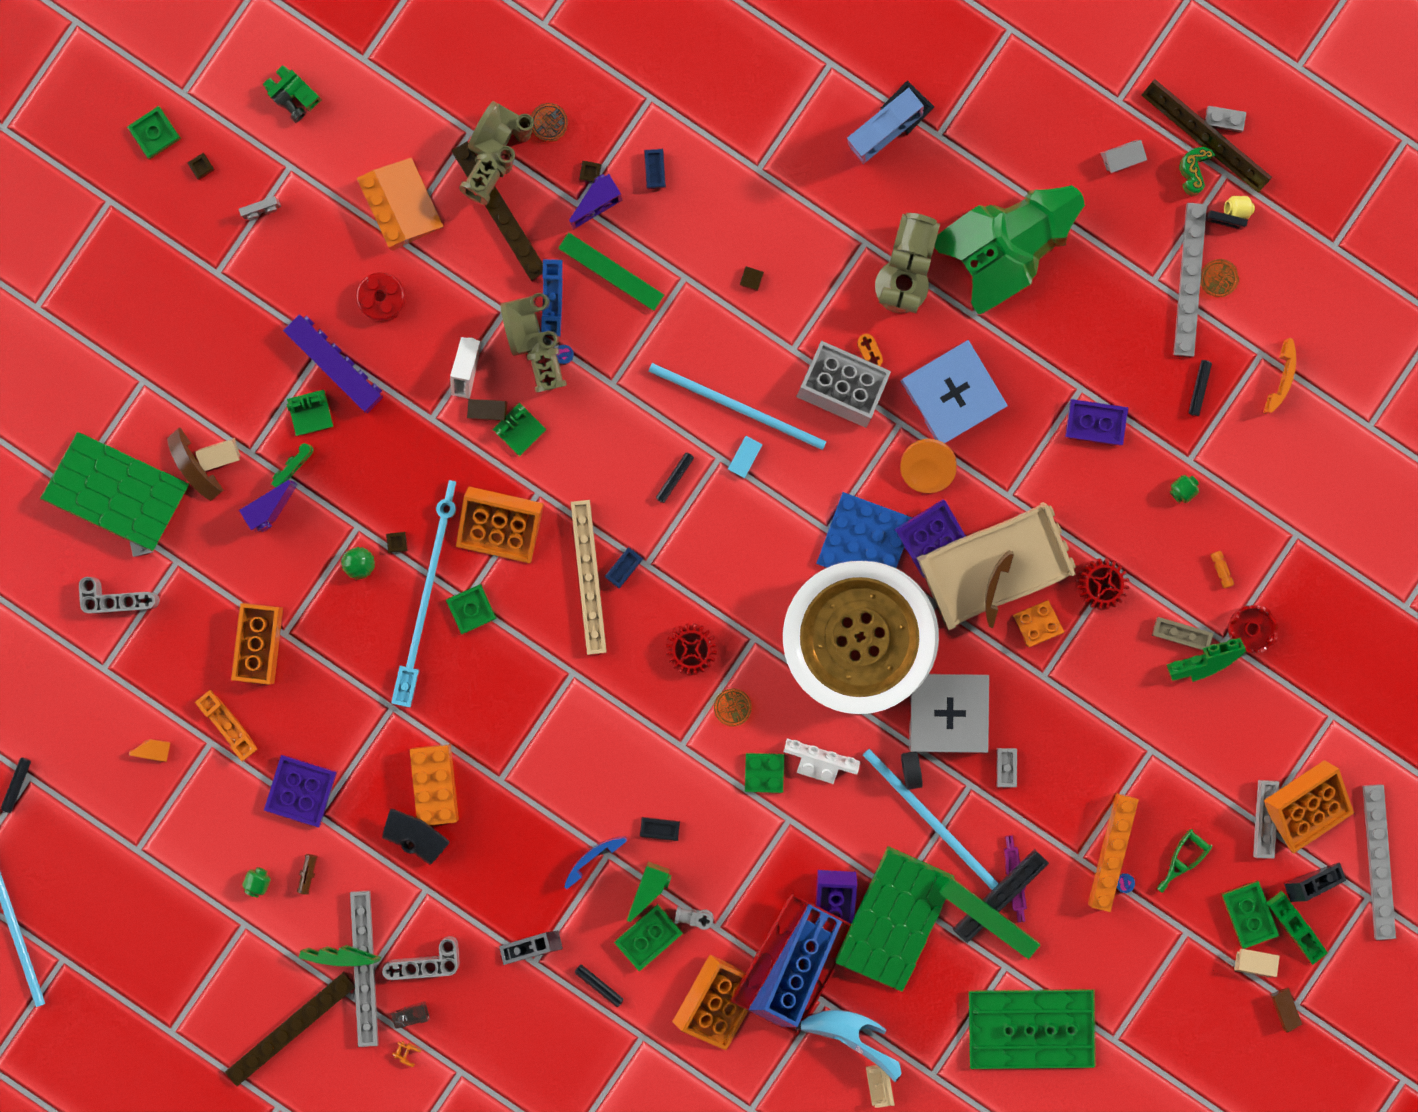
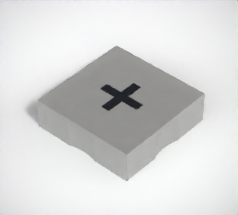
M928 674L920 687L910 695L909 750L911 752L988 753L989 675Z

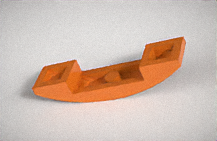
M1287 338L1283 342L1279 358L1286 360L1277 394L1272 393L1268 395L1263 412L1265 414L1272 413L1282 403L1292 385L1296 369V350L1292 338Z
M211 690L195 702L204 715L210 718L231 745V749L242 762L258 750L239 721Z

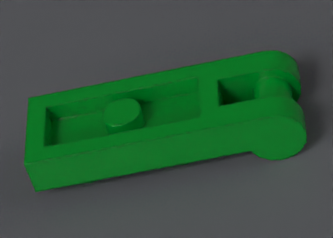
M305 443L301 444L299 453L287 460L285 463L287 466L282 471L279 470L275 473L271 484L276 488L289 480L313 454V447Z

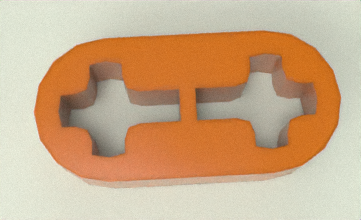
M870 334L861 335L857 344L864 360L869 361L871 359L869 353L872 352L874 357H879L877 365L881 366L883 358L875 339ZM863 338L871 340V343H869L871 350L868 351L866 346L861 345Z

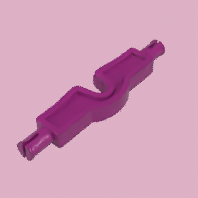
M1013 835L1005 836L1007 848H1004L1007 875L1020 863L1018 848L1014 847ZM1025 888L1011 900L1012 908L1017 913V922H1021V919L1022 922L1026 921L1024 910L1027 909Z

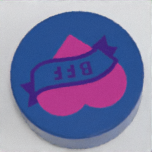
M568 345L558 346L559 354H557L559 363L569 364L574 358L572 348Z
M1121 873L1117 889L1122 893H1129L1135 887V880L1131 875Z

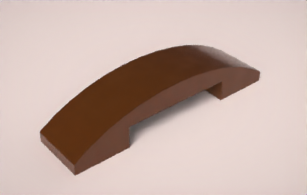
M178 428L167 438L171 455L187 481L201 495L212 501L224 490L214 475L207 476L188 448L191 442L183 430Z
M1010 550L998 561L987 584L985 612L990 628L994 627L998 613V607L992 605L1000 573L1001 571L1009 573L1014 553Z

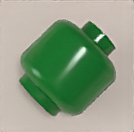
M1182 475L1171 484L1170 494L1178 503H1188L1198 495L1199 489L1197 486L1199 482L1193 476Z
M257 867L256 870H249L242 883V887L245 889L244 892L256 898L259 895H264L271 882V878L263 868Z

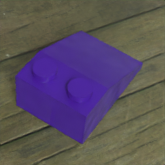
M602 174L594 180L595 183L591 185L569 219L573 230L623 201L621 193L610 174L606 176Z
M287 480L240 509L239 511L249 528L258 532H265L272 527L271 524L276 521L296 489L297 483Z
M818 870L816 906L852 924L857 892L856 872Z

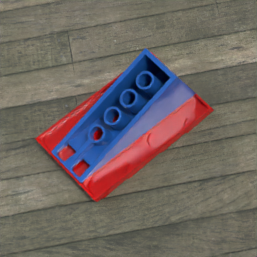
M791 894L777 920L772 925L760 950L756 953L746 974L741 979L730 1002L794 1035H798L800 1030H796L795 1027H798L799 1022L809 1016L838 966L835 958L851 924L797 895Z

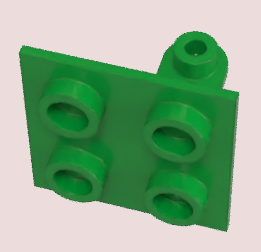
M324 390L287 399V409L290 411L296 436L334 427Z
M519 402L506 415V420L500 421L492 430L521 456L547 429Z

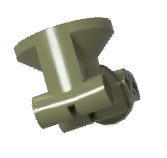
M495 101L490 103L478 122L468 144V149L478 155L475 159L476 165L466 182L463 181L459 186L460 191L477 203L488 204L490 201L489 195L498 179L512 170L515 152L511 147L506 146L512 134L520 142H526L531 137L534 121L530 115H517Z
M917 213L902 214L890 262L880 270L875 281L876 296L879 303L886 309L895 313H917L918 307L926 299L929 289L927 273L940 227L937 220ZM898 276L909 277L912 287L907 291L899 290L896 286Z
M536 293L530 297L500 304L512 355L528 353L526 355L527 360H531L537 385L534 387L535 393L567 385L566 380L562 378L557 357L559 349L554 348L559 342L558 335L553 331L540 333L535 312L544 311L550 305L549 297L542 293ZM541 296L544 298L545 304L539 308L536 305V299ZM548 334L554 338L552 345L545 343V337ZM543 355L545 358L551 359L546 363V366L544 363H538V361L543 359ZM549 368L552 369V371H546L542 373V370H546ZM547 374H549V377L555 378L554 381H551V385L549 382H543L547 378Z

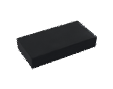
M1212 210L1206 214V221L1240 230L1245 228L1248 219Z
M642 817L640 837L678 841L680 821Z

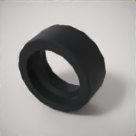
M917 752L902 753L901 761L907 789L922 788V773Z

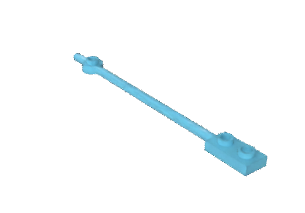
M449 480L445 499L441 500L436 506L440 521L406 667H399L392 704L411 707L419 674V670L414 669L430 594L448 518L453 517L456 513V505L452 501L456 481ZM446 505L450 507L448 513H445L443 510Z

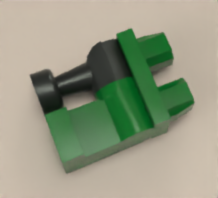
M282 65L276 71L282 79L276 84L269 78L263 85L272 100L278 106L287 109L291 113V119L297 123L306 115V112L293 104L292 100L295 97L309 112L322 99L293 70L290 71Z

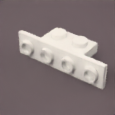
M786 740L784 752L801 757L797 769L799 774L834 784L839 769L858 774L860 761L852 757H845L833 751L819 749L816 746L803 744L797 740Z

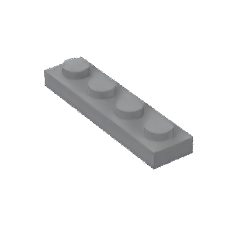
M1258 780L1253 857L1275 858L1276 826L1268 814L1264 800L1279 790V781Z

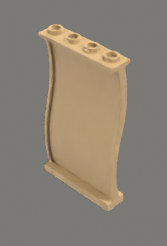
M1042 502L1039 506L1014 518L965 536L926 555L923 554L917 557L941 618L948 630L985 611V594L990 575L998 561L1009 550L1014 553L1009 573L1001 571L992 605H1002L1043 589L1070 575H1076L1074 572V568H1076L1075 563L1071 557H1068L1067 551H1069L1065 540L1062 541L1060 537L1062 531L1059 524L1054 522L1053 516H1055L1051 505L1048 506Z

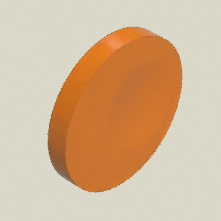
M922 439L912 443L903 453L901 459L902 477L916 491L922 493L939 492L948 487L956 475V457L950 447L941 441Z

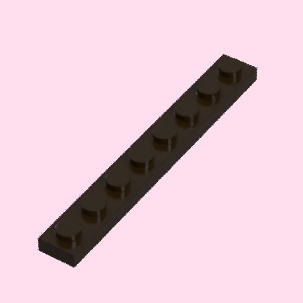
M1156 79L1141 94V96L1202 147L1212 150L1215 154L1214 157L1256 192L1259 193L1271 180L1272 176Z
M468 141L451 151L467 178L476 165L475 159L477 157L473 151L468 149ZM494 186L489 195L490 201L485 207L528 277L533 281L543 275V263L499 191Z
M345 972L340 974L225 1071L227 1076L236 1086H239L355 988V984Z

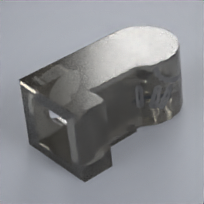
M426 1001L391 1013L395 1029L416 1023L428 1022L430 1019Z

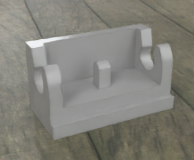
M1134 140L1101 152L1106 170L1110 171V173L1147 160L1141 140Z

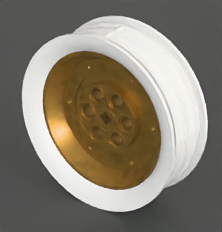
M869 561L839 563L811 577L794 596L788 608L783 627L785 657L791 673L798 684L813 699L826 707L851 714H868L886 710L914 693L927 678L933 667L939 642L937 618L930 600L921 587L902 571L886 564ZM864 613H869L872 617L869 624L862 621ZM846 617H850L853 621V625L850 628H846L843 625V620ZM877 627H882L885 630L884 637L879 638L876 636L875 630ZM864 632L866 639L861 642L858 641L857 634ZM840 636H845L847 639V644L844 647L838 644ZM874 645L879 648L878 656L870 654L871 646ZM853 650L860 652L861 656L858 661L851 658Z

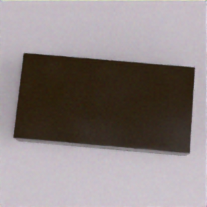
M468 399L467 418L506 420L507 401Z

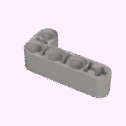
M84 577L79 582L80 607L85 613L154 609L160 602L159 596L154 592L102 595L101 582L96 577ZM90 580L94 584L91 591L87 589V583ZM128 597L133 599L131 607H128L126 604ZM110 598L114 600V606L111 609L107 606V601ZM152 598V602L141 603L140 600ZM91 599L95 602V607L92 610L88 607V602Z
M453 936L445 937L439 944V956L390 960L383 967V976L388 980L453 975L460 965L458 941ZM444 942H451L453 950H446ZM452 961L455 968L452 970L447 969L445 962ZM426 963H433L436 967L435 971H429L426 968ZM407 965H415L416 972H409L407 970ZM391 966H393V969H399L402 966V969L396 970L394 974H392L391 970H388Z

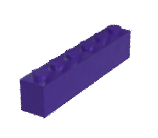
M299 314L283 331L364 412L368 413L383 398L380 394L382 390L375 383L371 385L367 381L369 377L361 369L357 371L353 367L355 363L348 356L344 358L340 354L342 350L334 342L330 344L326 340L328 336L321 329L317 331L313 327L315 323L307 315L303 317Z

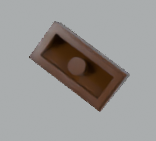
M1289 988L1270 994L1283 1030L1286 1033L1302 1025Z

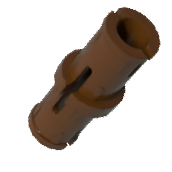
M305 854L303 869L299 873L301 877L297 889L298 893L309 894L311 881L315 876L313 872L318 856Z

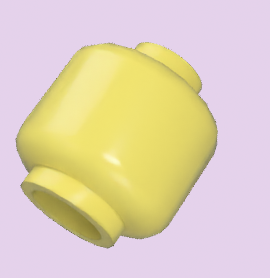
M1231 196L1224 205L1225 214L1249 219L1255 210V206L1248 196Z

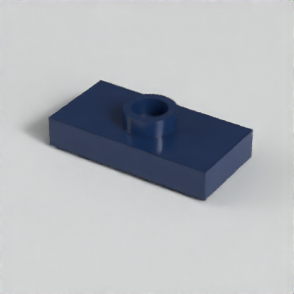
M663 149L644 150L647 189L666 188Z
M628 547L605 575V578L620 589L642 562L643 558Z

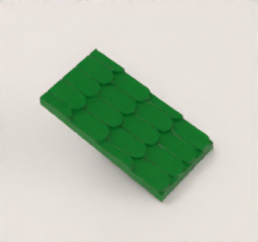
M77 432L40 499L153 551L189 484Z
M887 846L835 958V962L903 992L946 900L939 891L950 877L955 879L954 875Z
M1095 989L969 991L970 1069L1095 1068Z

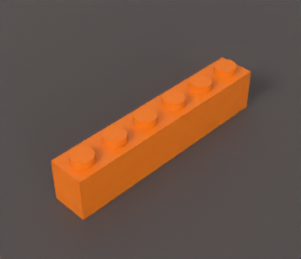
M1119 793L1115 794L1088 905L1092 908L1111 912L1139 801L1135 797Z

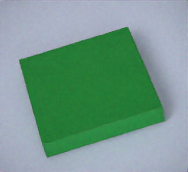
M157 106L127 126L149 160L181 139L160 106Z
M482 584L446 599L461 635L497 619Z

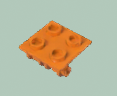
M1048 600L1013 615L1024 637V642L1029 648L1064 633Z

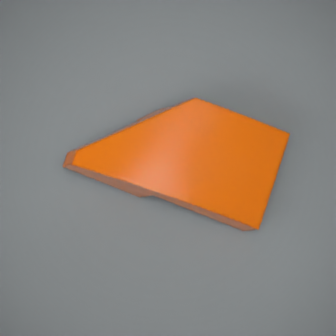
M153 739L145 740L137 748L131 750L129 755L167 762L170 742Z

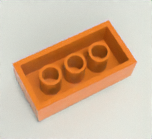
M240 603L231 680L274 684L283 607Z
M451 744L411 748L410 758L417 818L428 825L457 822L459 818Z

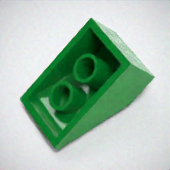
M648 861L628 914V922H631L662 893L663 888H668L672 876L669 875L670 869Z

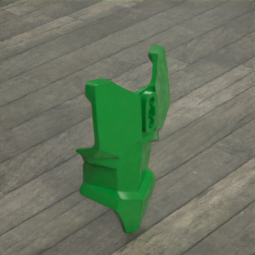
M1072 185L1054 189L1030 190L1024 200L1008 208L994 205L986 207L978 205L937 235L934 247L938 253L962 260L971 274L973 284L971 303L978 314L989 311L1022 289L1032 285V280L1037 274L1039 260L1055 246L1061 247L1066 245L1068 233L1085 206L1083 195ZM989 249L994 251V255L991 257L987 256ZM973 260L979 262L975 268L971 266V261Z

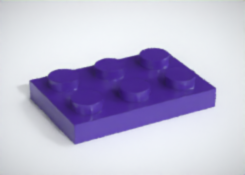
M1071 399L1065 438L1122 446L1128 407Z

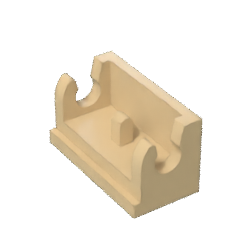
M235 438L198 449L195 452L199 464L204 471L240 460V453Z
M1240 949V952L1237 951L1234 971L1270 978L1277 977L1279 956Z
M878 1065L866 1066L872 1106L875 1105V1108L894 1106L890 1077Z

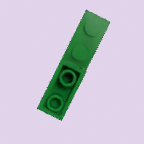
M1241 638L1212 644L1203 648V655H1196L1188 659L1166 664L1172 681L1190 676L1192 682L1211 676L1231 665L1246 652Z

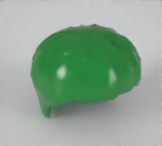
M363 547L350 549L341 558L342 569L350 578L355 580L365 579L370 576L375 568L374 556L368 549Z

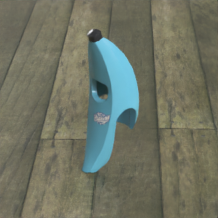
M827 1010L807 1017L799 1022L798 1027H795L796 1030L837 1039L845 1043L848 1047L878 1065L894 1082H897L902 1075L898 1061L865 1045L859 1039V1031L863 1029H870L885 1034L887 1031L868 1017L850 1011Z

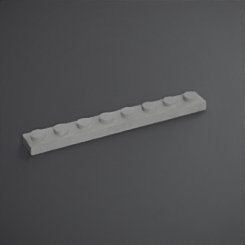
M1186 204L1174 356L1194 357L1207 204Z
M1364 785L1363 799L1374 938L1376 940L1396 939L1384 785Z
M371 890L351 891L353 947L374 954ZM374 964L354 966L358 1047L378 1046Z

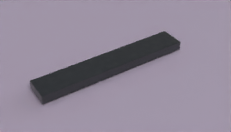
M1034 849L982 900L1000 912L1049 862ZM967 914L953 928V931L968 943L984 926Z

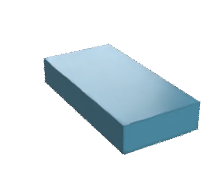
M745 436L728 470L745 479L763 444Z

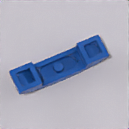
M543 259V294L549 297L550 305L546 310L542 311L541 333L553 331L558 336H561L563 260Z
M627 837L612 838L590 849L575 864L564 887L568 889L582 878L583 875L579 869L604 849L608 848L613 853L627 842Z

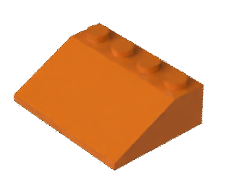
M412 158L375 169L357 177L359 185L391 251L443 228V224Z
M468 487L464 495L456 547L531 563L544 503Z
M1325 760L1264 800L1270 818L1293 854L1354 814L1339 768Z
M709 955L672 1022L681 1031L727 1050L748 1012L730 1002L746 973L713 955Z

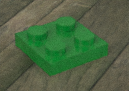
M746 753L745 792L783 793L784 754Z

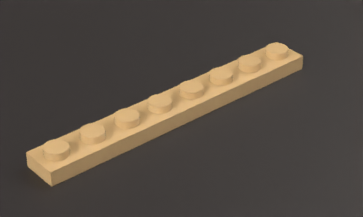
M590 500L571 502L587 655L606 653Z

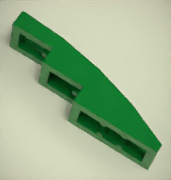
M1282 891L1266 902L1312 965L1328 954L1311 927L1307 925L1298 910L1294 908Z
M348 945L339 948V950L327 946L320 949V951L308 947L301 950L299 954L300 959L332 966H361L381 961L380 956Z

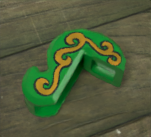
M1199 147L1189 151L1180 161L1179 170L1182 176L1187 179L1183 183V189L1188 195L1195 196L1205 187L1198 163L1212 159L1215 156L1214 152L1206 147Z

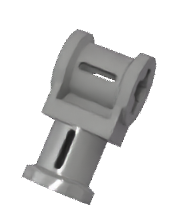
M677 906L675 924L679 922L687 923L702 930L709 929L712 926L714 917L711 911L707 909L701 911L693 909L691 911ZM703 915L707 916L708 921L706 924L702 923L701 918H703Z

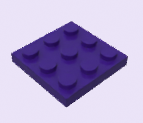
M944 499L894 529L923 578L925 577L917 557L923 554L926 555L966 536Z
M281 755L264 811L319 828L337 772Z

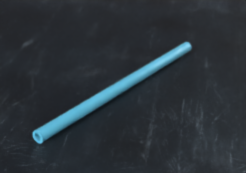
M654 363L649 368L648 372L814 447L823 450L826 441Z
M870 749L863 754L873 767L993 890L999 883Z
M0 872V903L35 1006L38 1007L45 1004Z

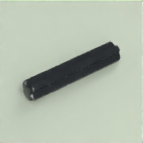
M1201 360L1188 412L1192 416L1200 415L1212 362L1207 360Z
M688 452L683 455L657 494L656 499L665 503L693 461V455Z
M23 757L20 758L1 805L2 811L12 812L31 760Z
M581 964L576 968L575 974L614 1006L619 1007L622 1004L623 998Z

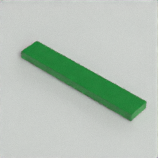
M569 232L558 248L653 311L656 310L665 296Z
M952 877L940 889L939 893L1028 960L1040 947V943Z

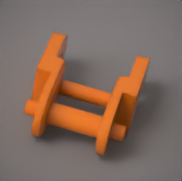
M404 1041L398 1042L399 1047L396 1053L393 1052L392 1055L395 1056V1059H401L400 1062L414 1067L415 1064L410 1063L406 1056L410 1049L421 1052L422 1049L416 1048L411 1043L407 1045ZM403 1047L407 1049L404 1056L400 1055Z

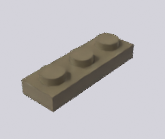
M1160 617L1156 618L1152 636L1200 650L1210 646L1214 634Z

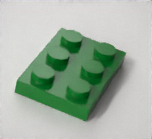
M1254 881L1221 894L1242 949L1279 936L1259 881Z
M657 904L616 939L614 943L636 969L641 971L680 937L683 932L660 905Z

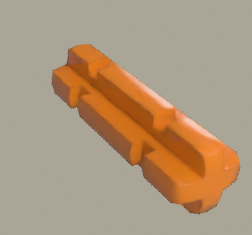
M1222 552L1212 553L1211 558L1216 563L1214 565L1219 578L1223 580L1221 581L1223 588L1233 586L1234 582L1232 577H1229L1231 574L1226 561L1222 559L1224 558Z

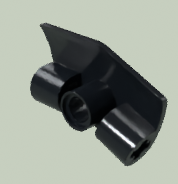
M395 809L389 811L382 838L400 845L407 853L416 854L427 864L431 865L450 843L449 840L424 821Z

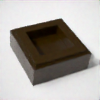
M204 153L188 162L198 180L215 170Z
M582 161L579 180L595 183L594 180L600 176L602 164Z
M746 266L740 286L758 291L764 272Z
M406 532L386 534L388 553L408 551Z

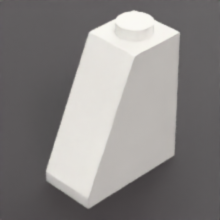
M461 337L450 375L451 395L470 399L480 355V341L474 338Z

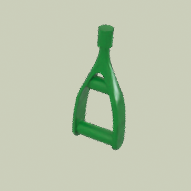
M1189 829L1173 853L1166 879L1156 889L1163 893L1171 880L1198 865L1210 852L1212 845H1209L1196 835L1193 829ZM1189 838L1204 851L1192 864L1186 866L1177 859L1181 847ZM1174 866L1180 871L1174 872Z

